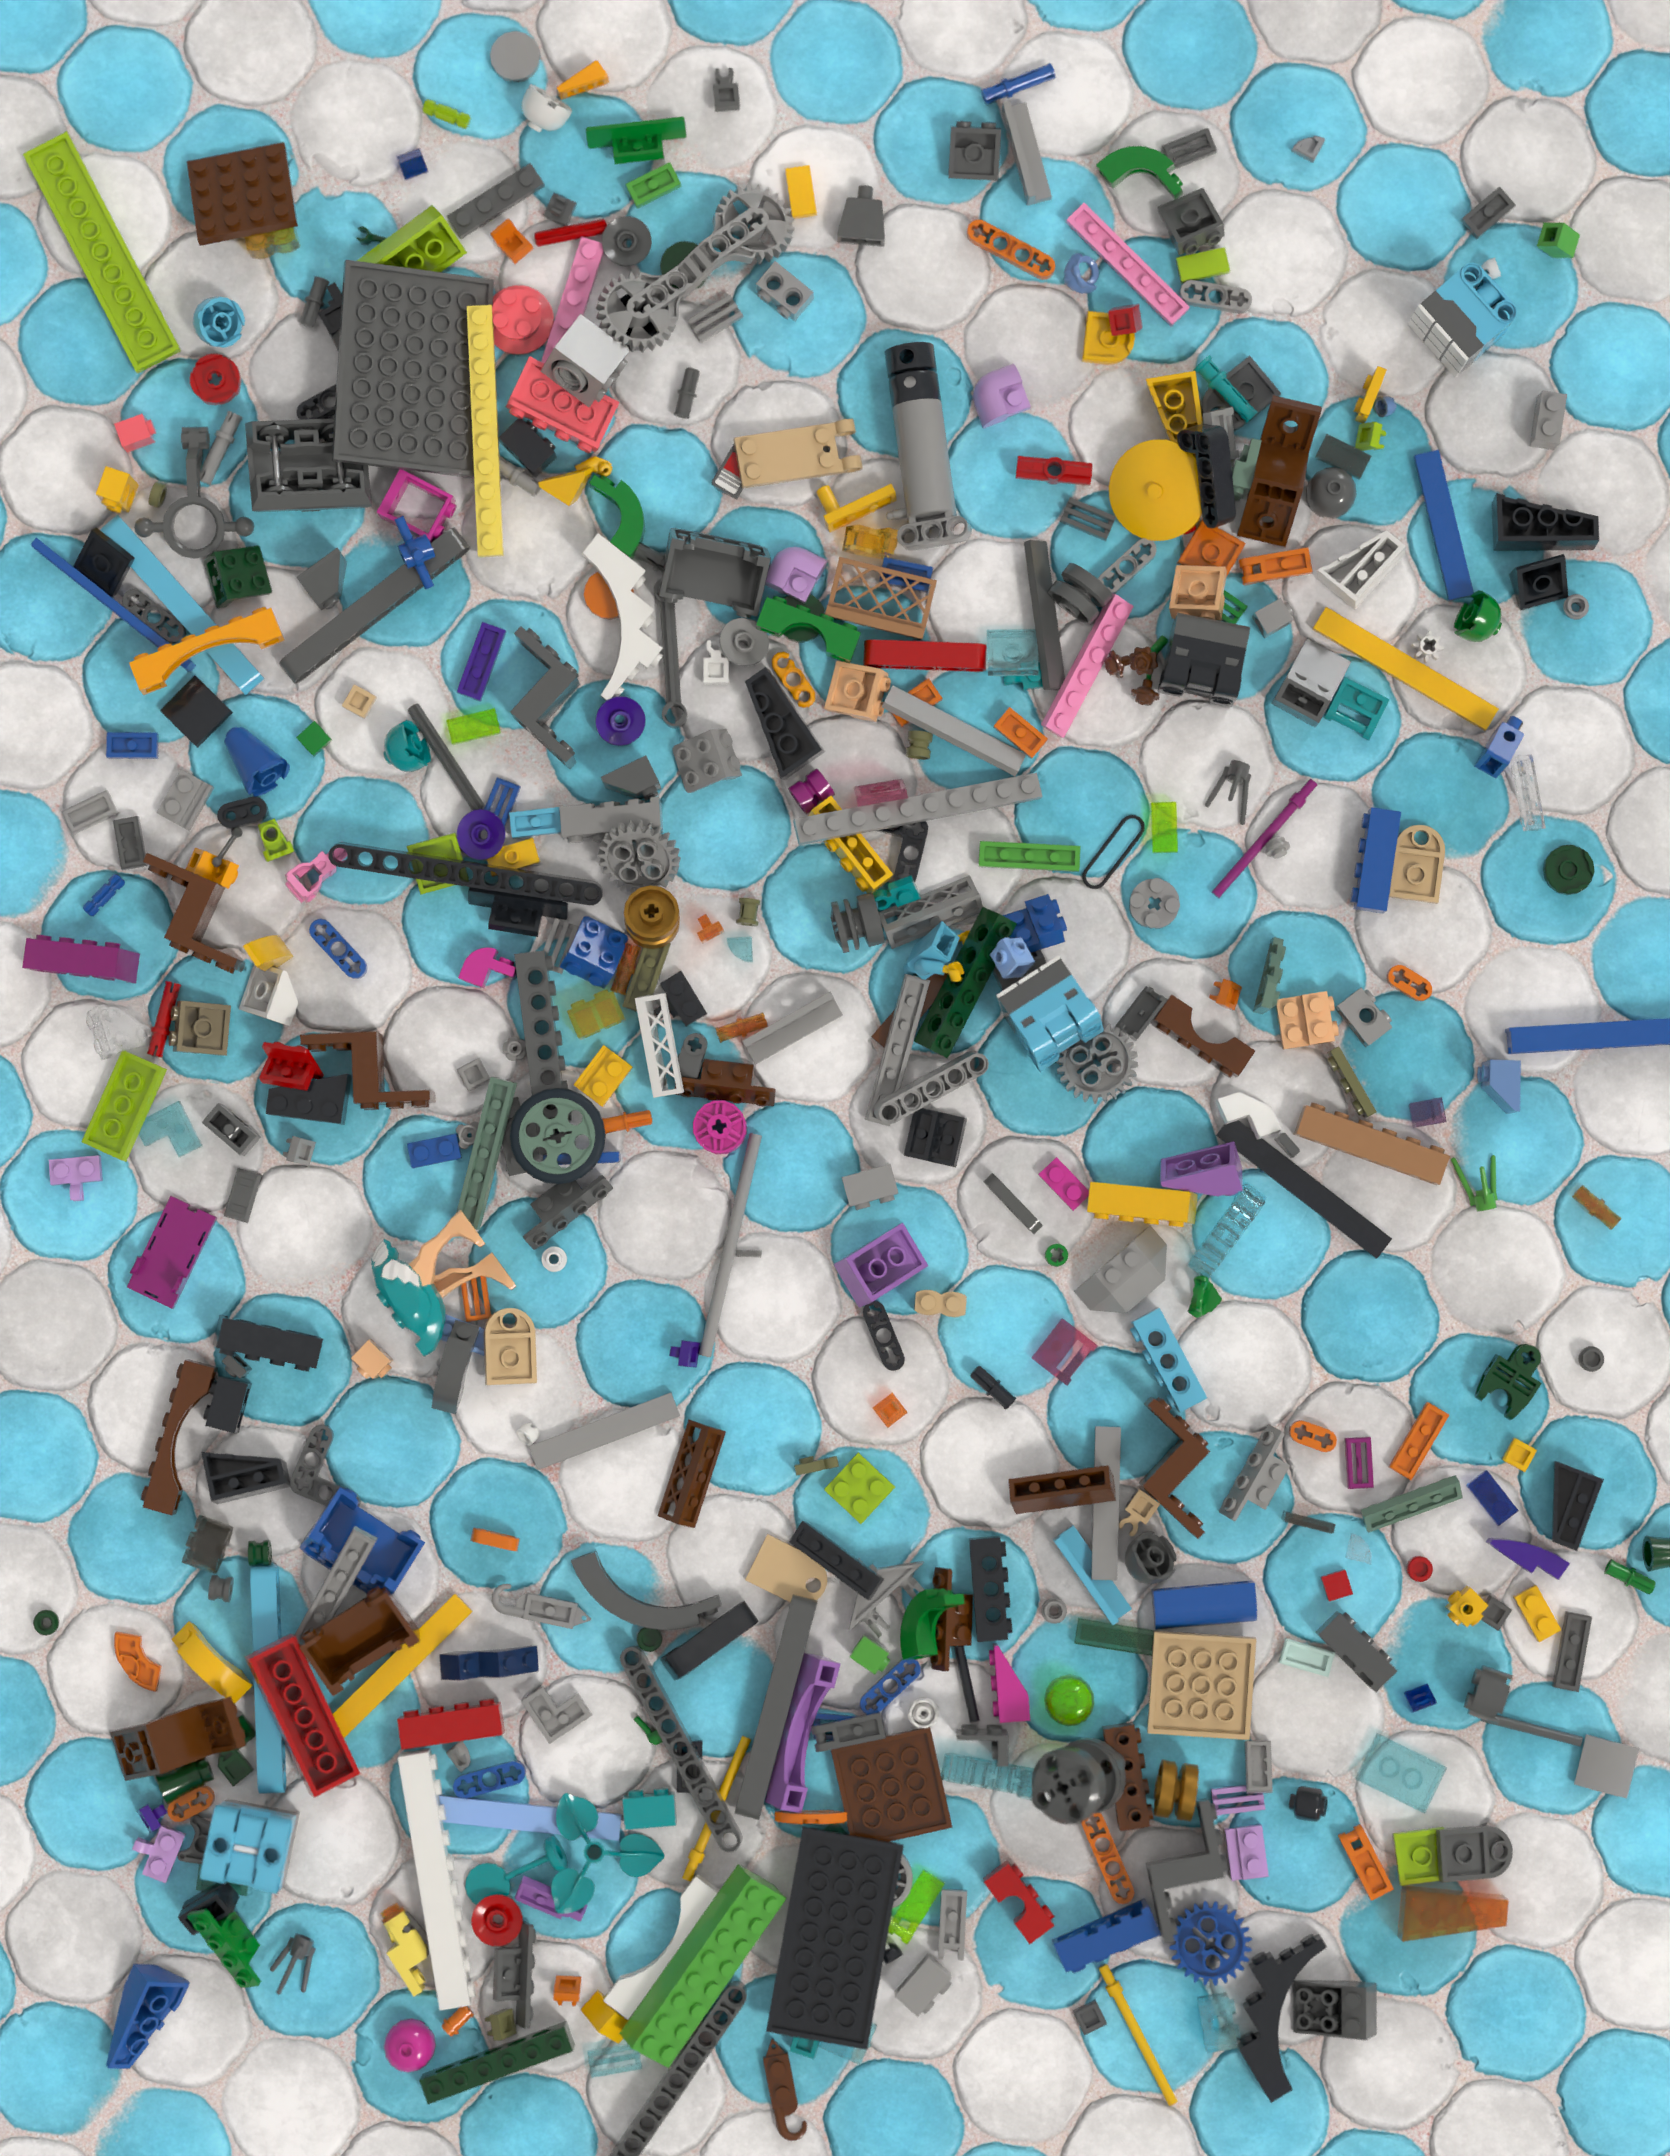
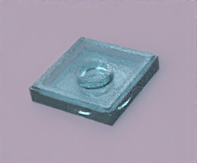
M1035 629L987 630L988 676L1038 675V646Z

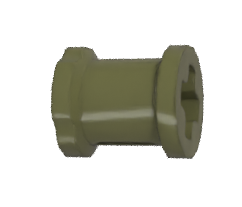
M739 898L740 912L739 918L736 919V924L758 926L759 922L756 921L761 901L751 898Z

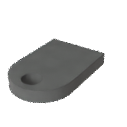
M1248 356L1226 374L1229 382L1258 411L1257 414L1270 405L1273 395L1281 396V392L1251 356ZM1208 389L1202 400L1201 412L1203 416V413L1210 412L1215 408L1231 407L1215 389ZM1234 410L1232 421L1233 429L1236 431L1246 423Z
M1483 1825L1436 1830L1440 1882L1495 1878L1503 1874L1511 1863L1513 1856L1511 1841L1502 1830L1496 1827ZM1502 1844L1504 1848L1503 1855L1496 1858L1494 1848L1496 1845Z

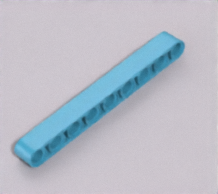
M118 514L100 529V531L135 557L131 568L191 635L199 636L204 634L207 628L216 625ZM233 643L206 650L245 695L264 680V677Z
M278 1565L251 1567L253 1652L282 1638ZM254 1679L259 1794L285 1793V1742Z

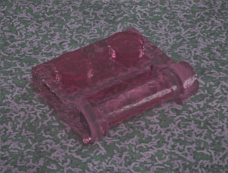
M1061 1318L1031 1358L1068 1386L1072 1381L1070 1379L1089 1353L1096 1350L1098 1345ZM1076 1341H1080L1083 1344L1063 1372L1058 1370L1056 1367Z

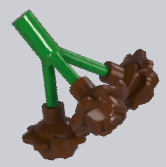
M1160 636L1151 647H1136L1134 653H1131L1129 656L1121 657L1115 654L1114 650L1109 651V657L1104 661L1107 673L1111 676L1115 675L1118 679L1123 677L1124 667L1130 665L1132 670H1136L1138 675L1147 674L1146 679H1143L1142 686L1137 689H1131V695L1135 696V702H1138V704L1150 706L1154 700H1159L1160 694L1152 689L1153 681L1151 678L1153 669L1158 667L1156 661L1157 654L1168 643V639L1165 636Z

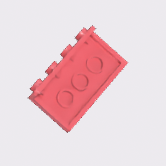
M529 356L505 406L510 409L509 413L520 419L526 417L532 420V425L541 430H546L547 428L555 432L554 436L565 442L571 440L577 443V448L584 452H596L600 447L602 438L618 407L619 401L604 395L600 402L595 400L588 407L543 374L541 369L544 363Z

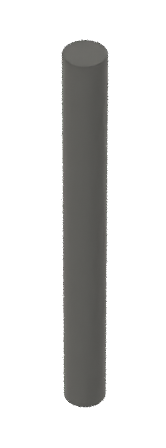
M1500 1715L1495 1717L1499 1719L1498 1724L1481 1719L1482 1722L1579 1747L1582 1744V1736Z

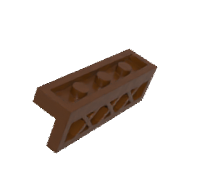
M688 1420L657 1515L658 1517L678 1525L695 1528L726 1431ZM696 1427L701 1429L698 1440L694 1442L692 1436ZM690 1453L692 1459L690 1464L686 1466L684 1461L686 1455ZM682 1477L684 1481L683 1487L678 1491L677 1482ZM675 1501L676 1508L672 1516L667 1513L670 1504Z

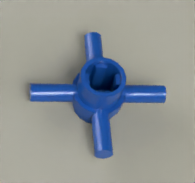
M404 516L394 519L404 541L403 544L397 546L407 569L415 566L425 589L433 587L434 584L424 563L436 557L428 537L424 534L413 539Z

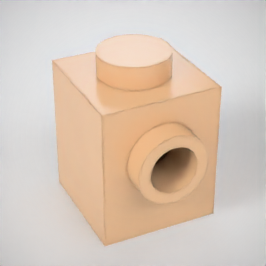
M369 1339L351 1357L359 1365L356 1368L358 1372L366 1379L369 1377L376 1379L378 1376L383 1378L392 1369L389 1364L393 1359L372 1339Z

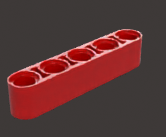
M865 640L863 666L880 669L986 671L987 645L957 642Z

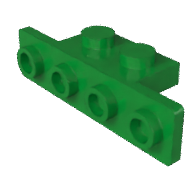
M684 117L586 128L588 148L613 146L615 164L664 159L662 141L687 137Z
M206 1909L189 1912L187 1917L193 1924V1927L201 1934L208 1947L220 1959L221 1964L229 1971L235 1982L241 1988L259 1986L261 1980L250 1967L249 1962L260 1944L237 1913L234 1911L217 1923Z

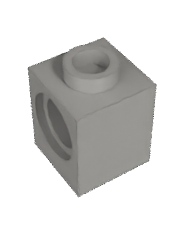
M1279 598L1256 611L1252 618L1263 637L1266 638L1291 624L1294 613L1289 603H1284Z

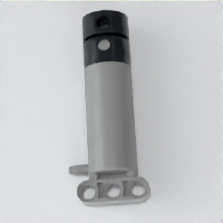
M911 342L890 347L885 350V360L906 508L887 512L886 517L888 520L907 518L908 524L901 526L897 531V540L909 551L967 541L972 534V528L963 517L957 516L938 374L936 373L934 345L928 342ZM963 523L964 531L961 534L955 535L953 533L954 526ZM939 528V536L935 539H930V530ZM909 532H915V539L911 543H905V535Z

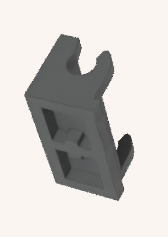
M1146 986L1116 1024V1027H1119L1123 1033L1136 1041L1168 999L1163 995L1157 994L1152 987Z

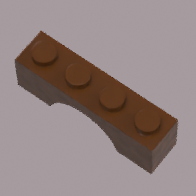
M1170 995L1153 1020L1157 1024L1155 1028L1167 1036L1169 1033L1178 1038L1176 1042L1188 1050L1192 1047L1198 1051L1197 1056L1206 1063L1210 1064L1213 1061L1219 1065L1218 1070L1229 1078L1232 1075L1238 1077L1255 1053V1050L1236 1037L1219 1044L1209 1043L1201 1039L1192 1026L1191 1016L1193 1008L1174 995Z

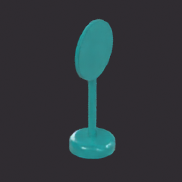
M554 1836L548 1837L544 1841L545 1856L509 1873H506L503 1868L493 1863L477 1865L466 1878L465 1888L467 1896L475 1905L490 1895L500 1894L508 1897L511 1886L509 1879L547 1861L556 1871L567 1869V1858L560 1842Z

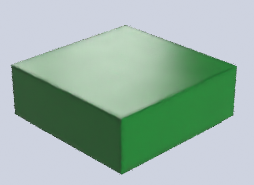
M315 721L296 737L313 757L332 741Z

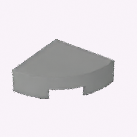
M1313 136L1300 140L1294 145L1291 152L1313 163L1325 142V138Z
M463 1741L458 1742L446 1752L459 1771H464L470 1765V1755Z

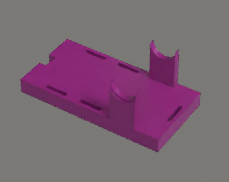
M170 1196L142 1256H137L135 1264L130 1271L133 1275L127 1285V1288L171 1309H174L218 1218L201 1209H197L195 1213L189 1210L190 1204L173 1196ZM204 1232H206L205 1235H204V1237H203V1240H202L201 1244L198 1245L199 1242H200V1240H201V1238H202V1236H203V1234H204ZM194 1254L195 1256L191 1262V1265L189 1268H187ZM146 1291L158 1296V1298L146 1293Z

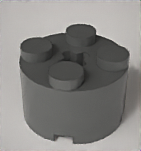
M1484 1665L1481 1670L1476 1668L1471 1683L1475 1684L1473 1694L1467 1693L1463 1706L1468 1709L1467 1714L1498 1724L1499 1719L1495 1717L1497 1713H1503L1511 1687L1506 1685L1507 1679L1512 1680L1513 1675Z

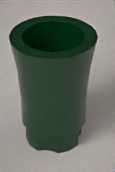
M1645 1536L1642 1551L1647 1571L1669 1568L1670 1538Z
M206 1757L155 1775L161 1794L168 1805L179 1797L214 1780L211 1766Z

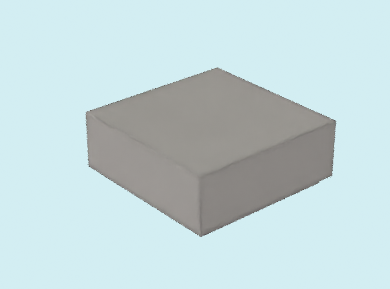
M480 1058L457 1069L468 1092L490 1081V1077Z

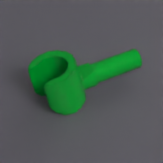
M639 1716L634 1718V1721L644 1731L651 1744L658 1745L663 1742L657 1730L651 1731Z

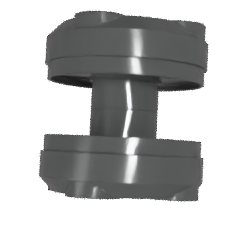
M1095 1738L1078 1739L1063 1748H1058L1044 1754L1035 1765L1032 1773L1031 1800L1033 1805L1048 1818L1061 1824L1080 1823L1090 1818L1093 1814L1111 1808L1118 1802L1125 1788L1124 1757L1104 1741ZM1107 1760L1111 1763L1112 1770L1108 1768ZM1045 1792L1048 1793L1050 1801L1046 1799Z

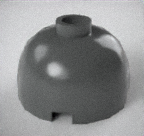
M1336 467L1325 468L1317 472L1310 479L1306 489V501L1310 509L1320 517L1334 519L1345 515L1353 506L1356 498V484L1352 476L1345 470Z
M1151 1531L1137 1536L1128 1545L1125 1553V1565L1130 1575L1137 1581L1150 1585L1168 1579L1175 1572V1569H1173L1174 1562L1177 1561L1174 1548L1164 1536L1158 1537L1153 1534L1155 1532Z

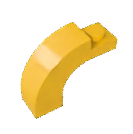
M188 1621L172 1638V1641L178 1648L177 1652L183 1660L209 1686L225 1698L231 1696L232 1701L236 1703L253 1686L243 1671L223 1658L192 1622Z

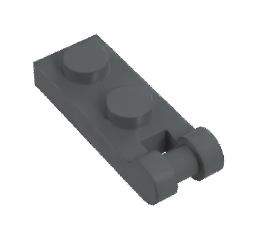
M881 1712L811 1726L812 1734H815L816 1744H814L816 1752L886 1738ZM832 1731L834 1740L826 1741L825 1732Z

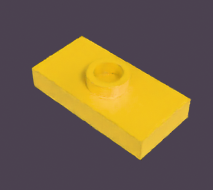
M530 838L503 846L495 856L487 859L489 865L521 869L540 863L534 839ZM490 871L492 877L497 876L495 872Z

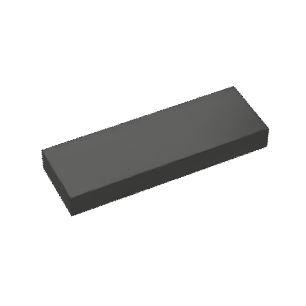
M1565 1611L1552 1687L1579 1692L1592 1616Z

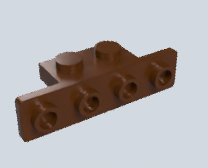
M704 1059L701 1079L681 1077L684 1092L676 1095L706 1098L712 1101H731L737 1104H756L764 1107L774 1106L776 1089L751 1086L754 1068L752 1064Z
M935 1567L933 1576L934 1589L952 1590V1569ZM962 1593L965 1604L947 1609L939 1616L935 1629L938 1654L930 1656L932 1669L949 1671L950 1646L971 1645L973 1594Z

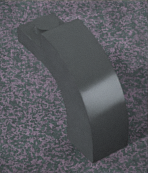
M455 1320L437 1374L432 1399L433 1409L456 1415L463 1395L467 1368L480 1326Z

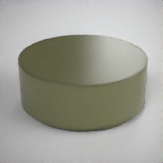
M158 481L154 483L149 495V505L156 508L162 506L167 493L166 484Z

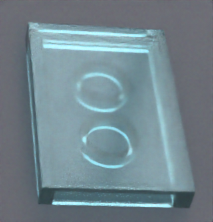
M1377 1733L1355 1779L1420 1812L1426 1813L1447 1767Z

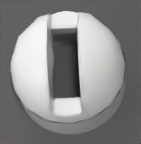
M1495 258L1489 259L1482 264L1481 267L1484 270H1488L1487 274L1492 279L1501 277Z
M526 1423L516 1431L518 1438L529 1446L539 1436L538 1428L535 1427L533 1429L532 1423Z

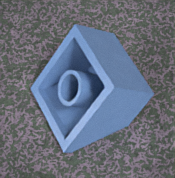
M1488 1060L1482 1062V1066L1478 1067L1477 1080L1481 1082V1088L1506 1114L1519 1112L1521 1060Z

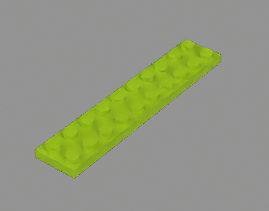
M66 131L23 153L136 373L138 374L181 352L182 350L68 132Z

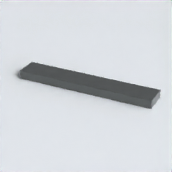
M1028 540L1024 542L1043 689L1059 690L1065 680L1055 601L1048 594V590L1053 584L1047 541Z

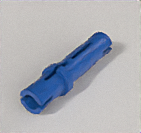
M1048 63L1008 80L1004 78L996 85L981 89L982 98L986 105L1005 97L1009 99L1013 97V94L1055 79L1054 68L1051 63Z

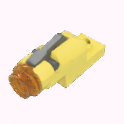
M396 1902L380 1913L383 1918L381 1922L385 1926L391 1942L396 1944L388 1950L387 1955L414 1997L425 1988L423 1983L426 1981L419 1969L415 1970L413 1966L427 1958L429 1954L426 1944L428 1937L427 1932L416 1919Z

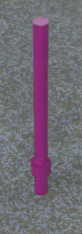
M1309 779L1298 793L1295 792L1289 798L1288 805L1214 888L1212 893L1217 898L1222 896L1296 809L1300 810L1306 803L1305 799L1317 787L1315 781Z

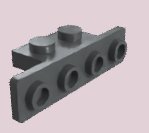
M603 1175L599 1176L584 1189L580 1187L576 1180L570 1183L555 1184L530 1204L542 1222L523 1236L524 1240L533 1250L543 1246L552 1236L565 1229L570 1222L579 1215L584 1214L593 1204L605 1198L613 1190L612 1185Z
M526 1921L522 1923L518 1947L495 1948L493 2000L496 2002L516 2000V2025L524 2029L530 2028V2021L533 2019L531 1995L534 1993L532 1969L535 1967L533 1943L536 1941L534 1926Z

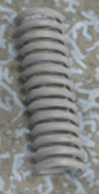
M736 1250V1257H743V1255L744 1257H752L753 1255V1257L761 1258L762 1250Z

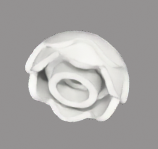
M926 1697L915 1699L910 1704L907 1712L908 1720L917 1729L932 1728L937 1723L940 1714L936 1703ZM922 1711H925L926 1714H925V1715H921V1712H922Z

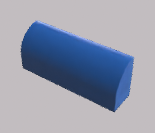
M1252 1580L1151 1589L1155 1630L1257 1621L1255 1582Z

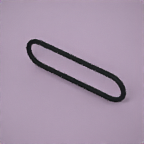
M1128 815L1123 818L1085 868L1082 879L1087 887L1098 889L1105 885L1142 836L1145 825L1139 816ZM1128 819L1138 820L1141 824L1140 832L1099 885L1089 884L1086 879L1088 870Z

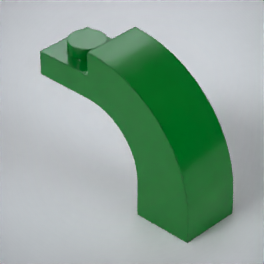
M1143 146L1121 148L1110 153L1096 164L1097 170L1112 188H1115L1132 174L1146 173L1157 178L1174 199L1179 198L1183 194L1181 188L1183 185L1182 181L1175 173L1169 174L1175 169L1174 163L1166 155L1155 149Z
M594 475L589 482L590 488L613 502L621 512L620 526L610 543L633 560L638 546L643 542L645 532V520L639 499L634 491L622 480H620L615 488L613 487L615 483L603 475L599 478Z
M926 1589L918 1593L910 1601L905 1610L900 1630L902 1660L924 1659L938 1654L935 1638L937 1620L945 1610L965 1604L963 1594H953L952 1590Z

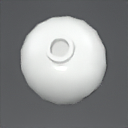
M530 84L522 100L523 114L529 120L527 125L538 132H541L542 129L547 131L559 129L565 124L572 113V109L554 95L552 97L546 94L545 90Z

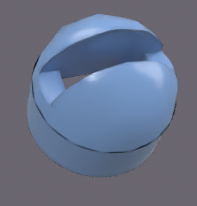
M1383 396L1376 399L1374 407L1378 416L1386 417L1395 412L1397 405L1392 397Z

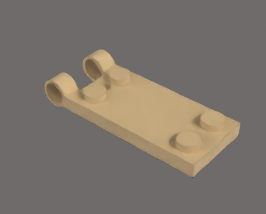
M843 419L834 423L735 437L733 441L742 489L862 470L860 455L839 459L835 437L856 433L854 419ZM828 446L830 451L825 452L823 447Z

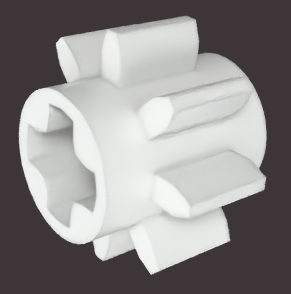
M1431 631L1427 633L1426 637L1419 633L1416 636L1419 643L1411 645L1417 651L1414 658L1419 656L1424 658L1423 662L1425 664L1430 657L1436 661L1439 658L1436 651L1440 652L1444 649L1443 646H1439L1438 642L1441 636L1435 638L1432 636ZM1430 643L1432 648L1425 651L1423 649L1424 645Z

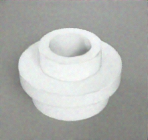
M550 1247L542 1255L543 1266L551 1272L562 1270L567 1263V1255L559 1247ZM553 1254L559 1257V1261L556 1264H552L549 1260Z

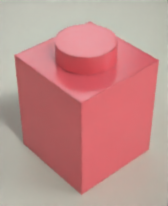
M143 414L114 424L121 445L127 453L155 443L153 434H156L153 422L151 419L147 420Z

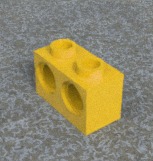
M105 466L96 495L102 500L101 504L105 505L106 509L118 514L121 513V510L129 513L139 484L130 474Z

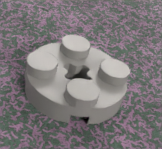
M1160 878L1147 879L1139 883L1132 891L1129 900V910L1133 919L1139 925L1150 929H1160L1169 925L1177 916L1180 908L1177 891L1170 883ZM1149 898H1158L1161 901L1159 903V910L1155 908L1150 910L1148 908L1150 904Z

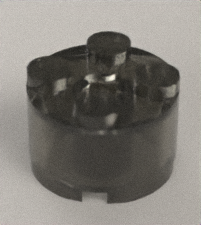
M199 1514L194 1529L197 1530L195 1532L191 1531L186 1546L190 1547V1549H186L182 1563L216 1574L225 1557L224 1553L227 1545L229 1546L234 1528L226 1523Z

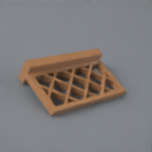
M839 557L825 615L834 619L923 640L937 580ZM843 563L854 566L859 575L846 582L841 575ZM858 567L864 568V569H867V570H865L864 572L861 573L860 570L858 569ZM872 570L877 571L883 581L870 588L863 576ZM882 573L889 574L891 576L885 579ZM896 576L901 577L908 587L894 594L888 581ZM861 577L868 590L855 598L848 585ZM841 578L844 584L838 587L839 579ZM907 579L914 580L916 582L910 585ZM920 582L930 584L929 594L919 600L912 587ZM885 583L892 596L879 603L872 591ZM846 587L853 599L844 605L835 603L836 592ZM910 590L917 602L903 609L897 596ZM870 593L877 606L870 610H864L857 600ZM895 599L901 612L894 616L886 615L881 606ZM927 599L926 606L924 609L921 602ZM855 602L858 608L849 605ZM919 605L924 613L922 622L911 621L906 612ZM879 608L882 614L873 611ZM904 614L907 620L897 617Z

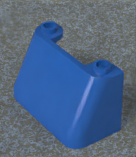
M340 1487L303 1540L300 1549L306 1555L331 1570L352 1530L356 1526L377 1537V1540L352 1585L366 1594L377 1586L380 1589L386 1587L393 1594L425 1542L421 1540L419 1534L412 1530L396 1532L358 1507L359 1501L357 1500L356 1493L350 1489Z

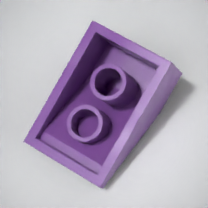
M1235 1142L1161 1159V1186L1217 1197L1223 1195L1232 1196L1239 1191H1243L1242 1165Z
M903 1223L833 1264L859 1308L875 1301L928 1267L927 1262Z

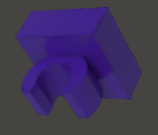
M682 1340L681 1347H670L669 1356L679 1358L678 1366L697 1368L700 1342Z
M163 1804L153 1810L150 1809L149 1805H145L137 1811L150 1833L161 1827L157 1819L168 1813Z

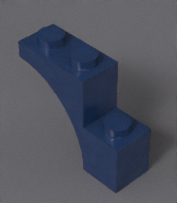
M537 1646L483 1651H457L439 1654L441 1680H466L478 1677L502 1678L539 1671Z

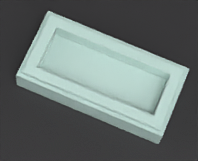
M1285 1638L1278 1662L1329 1677L1335 1652Z

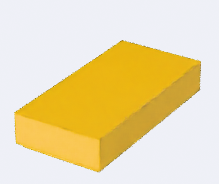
M810 165L785 168L792 217L799 219L817 216Z

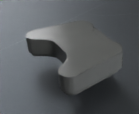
M194 1815L190 1819V1823L195 1830L190 1848L180 1851L177 1857L182 1862L203 1864L211 1822L199 1815Z

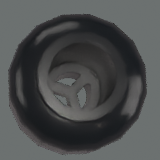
M1300 1786L1296 1794L1290 1795L1289 1809L1294 1810V1816L1299 1820L1318 1822L1321 1816H1326L1328 1797L1324 1796L1321 1789Z

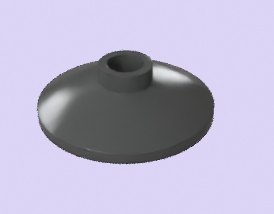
M630 216L619 217L611 221L602 235V247L606 256L612 262L621 266H633L643 261L649 254L652 245V238L648 227L641 220ZM626 240L632 242V245L628 248L623 246V242Z

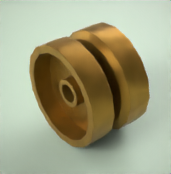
M649 885L641 887L630 894L624 907V922L627 935L635 944L643 948L656 949L664 947L674 940L679 931L680 913L677 900L671 892L659 886Z
M1161 1760L1154 1789L1155 1816L1168 1818L1172 1813L1175 1803L1177 1819L1184 1821L1192 1820L1198 1789V1765L1184 1763L1178 1776V1768L1175 1761Z

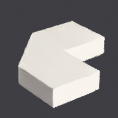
M1241 1092L1219 1098L1215 1101L1224 1124L1247 1117L1257 1140L1282 1130L1271 1106Z

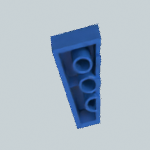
M1143 1898L1054 1938L1052 1941L1065 1971L1076 1973L1086 1968V1965L1094 1961L1096 1963L1101 1962L1112 1954L1125 1951L1132 1946L1162 1934L1146 1899Z

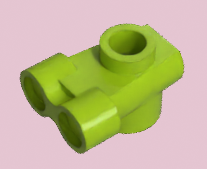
M275 818L258 825L265 851L262 853L266 862L294 852L291 841L287 842ZM270 828L276 831V836L273 838H269L266 834Z

